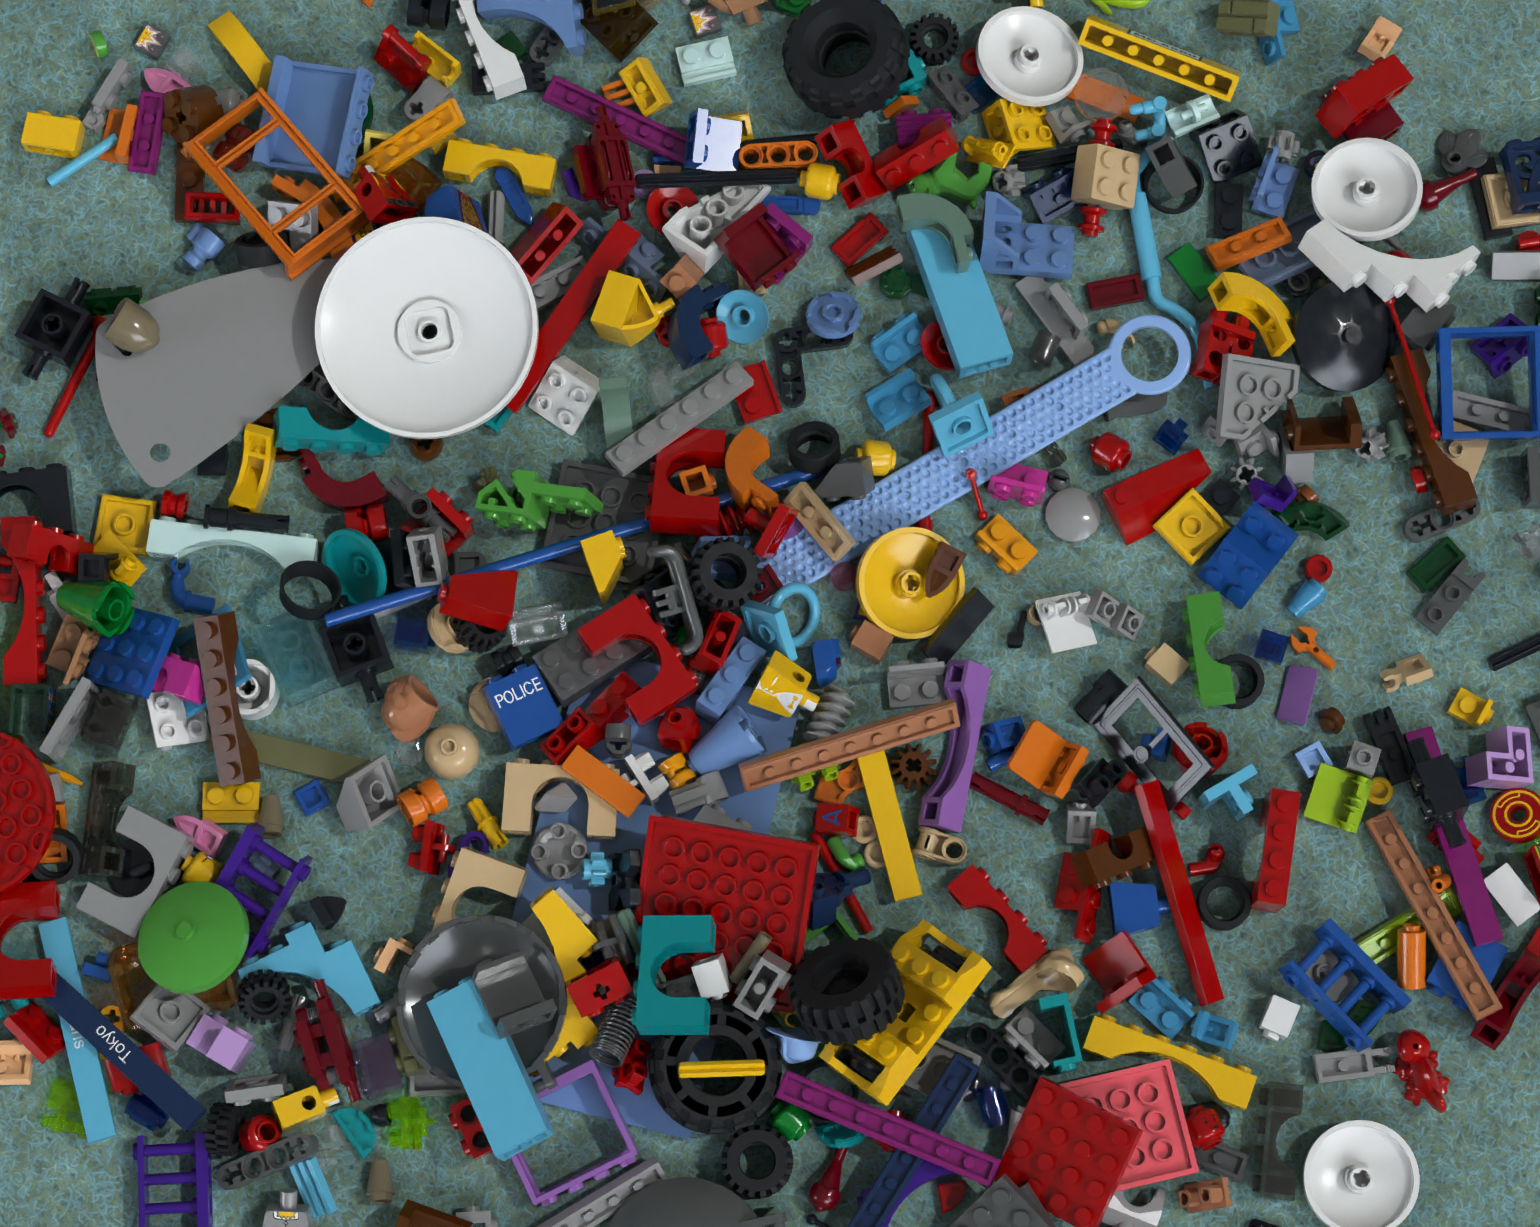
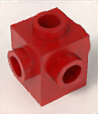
M684 706L670 708L666 711L665 715L660 717L657 735L662 748L688 754L694 739L697 740L700 735L701 724L698 722L695 711H692L690 708Z

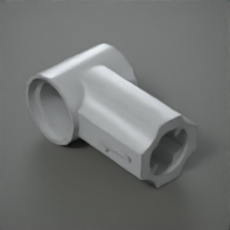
M720 771L707 773L697 778L696 782L669 791L677 815L704 805L712 806L729 798Z

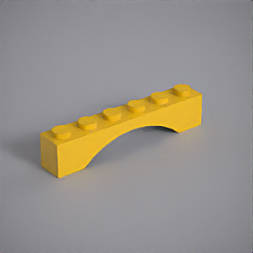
M1106 1014L1092 1017L1081 1048L1082 1051L1106 1060L1130 1054H1151L1168 1058L1194 1073L1209 1089L1215 1101L1242 1111L1246 1110L1257 1080V1076L1251 1074L1252 1069L1236 1064L1235 1068L1225 1065V1059L1213 1054H1208V1057L1197 1054L1198 1049L1186 1044H1181V1047L1169 1044L1171 1039L1159 1034H1154V1037L1143 1034V1028L1128 1023L1126 1027L1116 1024V1018Z

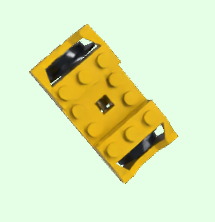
M924 919L921 920L918 926L902 935L889 951L892 958H894L905 990L904 1004L900 1013H897L895 1021L892 1024L888 1023L886 1030L880 1034L878 1032L873 1034V1038L867 1041L862 1039L857 1041V1044L850 1046L847 1045L848 1043H843L842 1046H834L829 1042L825 1044L824 1049L818 1056L847 1081L857 1085V1088L885 1106H888L891 1100H894L898 1095L909 1099L912 1097L910 1092L903 1087L904 1083L971 994L983 1000L987 997L980 986L992 966L982 956L950 939ZM928 937L938 944L933 951L922 947ZM843 1049L851 1057L847 1064L848 1067L836 1059Z

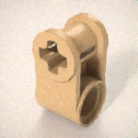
M919 826L918 831L920 834L916 847L911 851L912 855L950 866H958L965 861L967 847L962 839L929 827ZM929 838L927 848L925 849L927 839ZM957 845L962 849V854L958 858H951L946 853L947 848Z

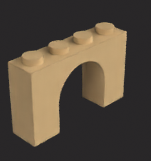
M515 758L513 763L506 762L501 826L504 834L532 835L533 808L538 793L545 786L553 782L567 781L579 786L588 797V839L616 840L618 811L561 769L562 765H556L552 760H542L541 764H530L529 759ZM603 763L621 776L620 769H615L614 764Z
M467 846L461 847L460 851L456 850L450 865L454 867L451 878L446 877L441 889V893L445 894L442 904H437L432 914L431 920L435 921L432 931L442 924L456 919L457 903L463 893L472 887H487L515 898L519 897L529 869Z

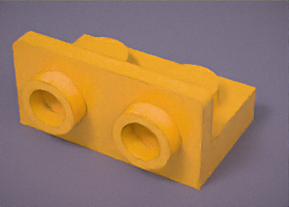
M999 514L975 535V540L978 541L976 546L985 555L990 553L998 560L996 565L1006 574L1011 572L1016 576L1038 554V550Z

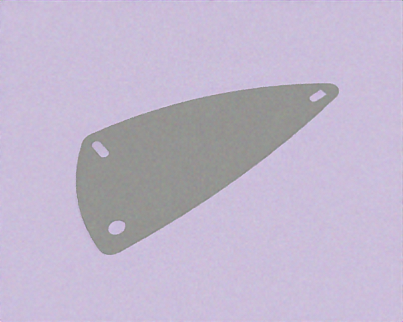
M339 259L319 260L293 281L285 274L283 263L204 280L140 304V306L147 310L156 320L160 328V341L153 349L144 353H132L130 356H124L113 343L104 337L114 317L100 324L96 331L95 359L103 407L121 449L137 473L149 486L156 488L167 486L204 461L241 433L248 423L252 424L320 364L315 341L316 310L326 279ZM159 443L165 444L170 450L168 459L163 462L154 461L150 455L151 448Z

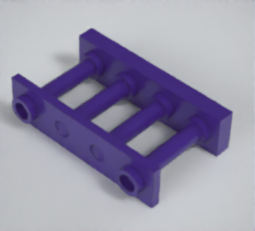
M257 822L246 827L215 884L231 892L244 908L265 920L258 934L249 930L248 943L251 946L245 955L248 958H252L259 953L263 954L271 942L268 938L299 882L303 883L312 870L309 865L313 857L307 855L301 858L299 862H296L267 844L261 836L265 827ZM252 851L262 853L292 872L285 886H282L250 865L248 858ZM245 875L278 896L271 911L236 889L237 886L234 883L238 876Z
M195 1132V1139H191V1142L148 1145V1137L143 1135L137 1136V1143H133V1159L138 1160L139 1227H150L149 1215L193 1212V1215H197V1227H213L211 1154L207 1152V1147H205L207 1139H204V1133L206 1132ZM191 1154L192 1157H196V1168H192L189 1172L148 1174V1156ZM192 1183V1186H196L197 1197L192 1198V1201L149 1203L150 1185Z

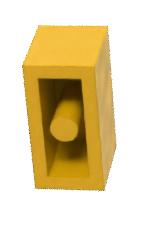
M38 110L36 113L27 112L21 144L25 151L75 159L80 156L86 129L81 120L72 115H63L62 118L42 110Z

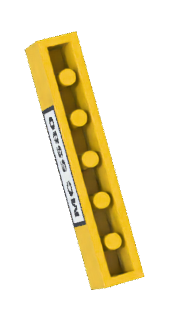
M1092 14L1087 18L1078 41L1079 45L1227 102L1231 101L1242 74L1238 70Z

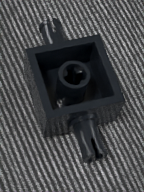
M74 277V281L64 298L41 288L14 335L21 345L33 351L21 373L28 378L32 377L31 379L34 381L38 380L48 360H53L70 368L93 327L91 325L94 320L92 314L79 307L90 285L83 280L80 282V279ZM53 327H54V328H58L57 330H54L53 332L51 331V329H52Z
M347 595L340 596L343 606L340 607L338 601L333 608L334 611L350 606ZM375 614L327 627V625L320 627L322 639L340 686L345 687L360 681L367 703L375 702L372 691H374L378 701L383 699L384 695L376 675L393 669L394 665ZM359 645L360 650L355 651L354 646Z
M1423 737L1408 742L1407 747L1415 762V767L1409 778L1410 782H1407L1412 798L1417 797L1420 808H1418V813L1422 823H1427L1430 831L1441 827L1449 844V849L1464 845L1467 841L1457 821L1463 819L1470 805L1448 753L1431 759Z

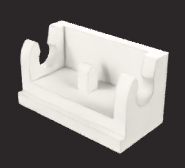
M1507 862L1484 879L1487 889L1517 927L1540 910L1539 902Z

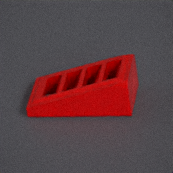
M185 191L184 219L240 225L241 213L232 204V214H227V204L232 203L223 193ZM194 200H199L198 212H193ZM205 201H210V213H204ZM216 202L221 203V213H216Z

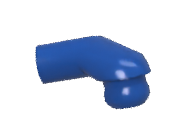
M1002 750L985 760L990 771L994 772L1006 765L1014 750Z

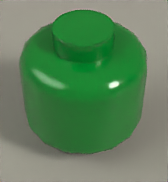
M781 1099L776 1101L768 1111L772 1114L768 1120V1125L778 1130L777 1133L781 1136L783 1135L787 1141L792 1139L795 1142L798 1141L811 1127L809 1124L810 1116L805 1109L786 1101L783 1102Z

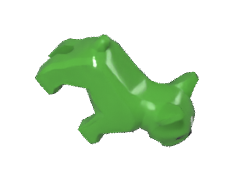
M956 152L941 161L928 173H921L906 182V187L909 194H932L964 205L970 204V208L975 209L980 194L989 184L992 166L980 161L975 175L967 178L955 167Z

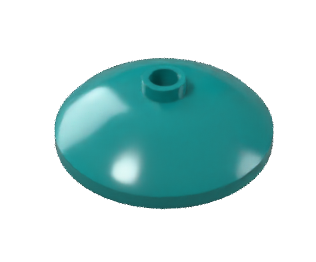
M342 528L330 534L323 546L322 564L329 567L338 576L342 587L341 595L348 596L350 606L384 596L387 585V571L377 546L366 535L352 528Z

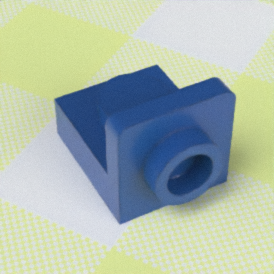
M1021 716L992 722L980 731L983 746L986 748L989 756L995 755L1002 750L1015 748L1026 729Z

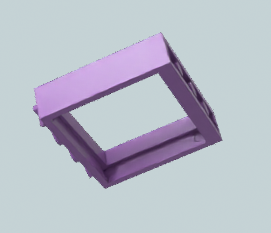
M595 1059L556 1077L558 1086L551 1090L547 1088L537 1093L540 1099L592 1074L627 1149L542 1192L523 1153L520 1152L511 1157L533 1205L541 1202L542 1206L545 1207L559 1200L556 1194L566 1189L571 1194L585 1187L582 1181L591 1177L594 1178V1181H597L611 1174L609 1168L619 1164L620 1168H624L635 1162L634 1156L640 1153Z

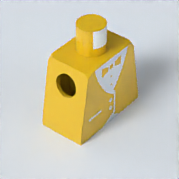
M775 650L747 703L785 717H791L798 705L813 712L820 697L807 690L812 678L811 674Z
M316 1085L272 1101L271 1110L275 1120L280 1125L281 1135L324 1117L326 1115L325 1108L340 1101L335 1088L318 1092ZM310 1101L313 1103L314 1108L307 1110L303 1107L302 1103Z

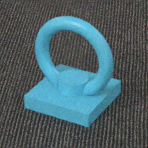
M939 373L931 375V386L941 409L928 415L939 448L945 458L995 434L983 397L979 391L957 401L945 379Z
M800 582L788 583L781 587L773 595L769 605L749 600L740 606L750 640L767 651L765 656L770 658L776 650L791 661L796 660L798 656L795 648L803 645L813 636L820 619V604L816 593L811 587ZM798 593L803 595L808 602L809 618L804 629L798 635L792 637L784 610L780 609V605L786 597Z

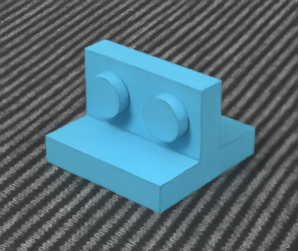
M1253 764L1248 765L1204 791L1197 799L1202 809H1205L1222 799L1235 821L1239 822L1246 818L1254 809L1252 807L1254 801L1250 793L1246 789L1242 790L1241 787L1251 782L1258 772Z

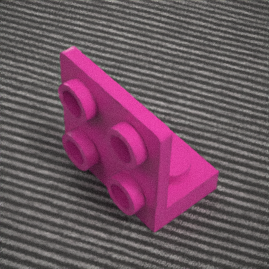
M1015 464L997 476L991 475L987 493L992 494V498L1001 501H1007L1008 498L1019 500V504L1027 507H1035V504L1041 505L1049 471Z

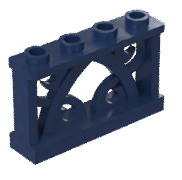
M1540 137L1534 138L1531 141H1522L1521 139L1508 141L1498 155L1502 161L1512 201L1510 204L1512 215L1540 212V158L1538 157L1540 155ZM1528 157L1529 163L1522 161L1521 165L1526 170H1532L1531 173L1518 169L1515 158ZM1520 179L1528 180L1526 193H1523Z

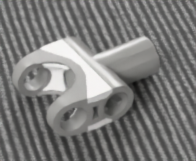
M1158 1186L1150 1202L1140 1207L1134 1206L1127 1201L1124 1190L1115 1192L1101 1222L1111 1227H1157L1162 1214L1166 1189Z

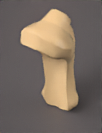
M1059 947L1043 955L1006 988L991 993L989 1007L994 1015L1005 1019L1037 991L1059 990L1065 993H1072L1084 981V973L1074 963L1071 951L1065 947Z

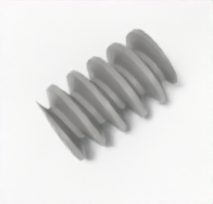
M835 685L825 686V693L821 694L820 703L815 708L816 712L811 716L812 722L808 723L806 727L807 732L803 734V738L806 741L811 742L841 733L836 727H846L847 723L841 717L850 718L851 713L845 707L854 708L855 703L850 699L849 694L845 690Z

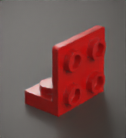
M1125 930L1083 958V962L1103 990L1101 995L1104 999L1095 1005L1101 1015L1157 978Z

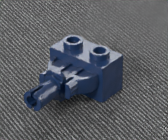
M860 867L848 873H844L841 870L828 874L816 873L808 928L814 931L835 923L836 908L842 904L843 900L853 895L854 888L871 882L869 870L865 869V867Z

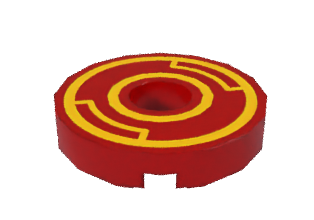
M1512 788L1501 793L1494 800L1490 808V821L1495 833L1503 840L1516 842L1517 844H1524L1535 840L1540 835V796L1526 788ZM1522 810L1527 813V816L1523 821L1516 822L1511 819L1513 812Z

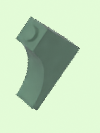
M627 377L599 379L607 451L633 434Z

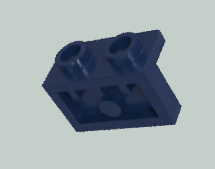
M1065 166L1059 167L1050 173L1051 177L1044 181L1039 179L1030 183L1027 186L1028 190L1022 193L1024 199L1029 200L1040 224H1045L1082 203L1071 200L1075 169L1066 168Z

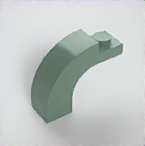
M911 193L897 196L895 209L901 232L929 229L939 233L950 246L957 274L968 272L969 263L973 261L971 245L974 238V230L966 215L956 205L936 195Z

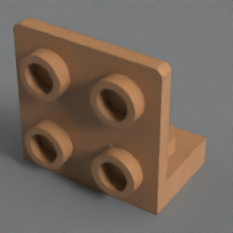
M66 613L46 664L66 672L63 683L69 685L74 679L78 680L81 674H85L90 663V659L86 657L91 649H95L101 634Z

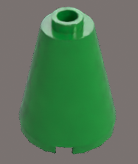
M66 582L60 586L56 593V602L60 609L105 637L124 633L134 616L135 609L131 608V599L135 600V595L131 587L123 582Z

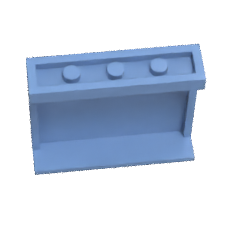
M275 55L267 90L268 96L341 179L351 180L352 172L356 167L355 157L357 148L362 140L361 130L363 121L368 113L367 102L369 93L373 89L374 74L362 66H358V69L292 61L285 56ZM264 108L259 129L273 119ZM280 127L255 144L252 161L263 167L322 176Z

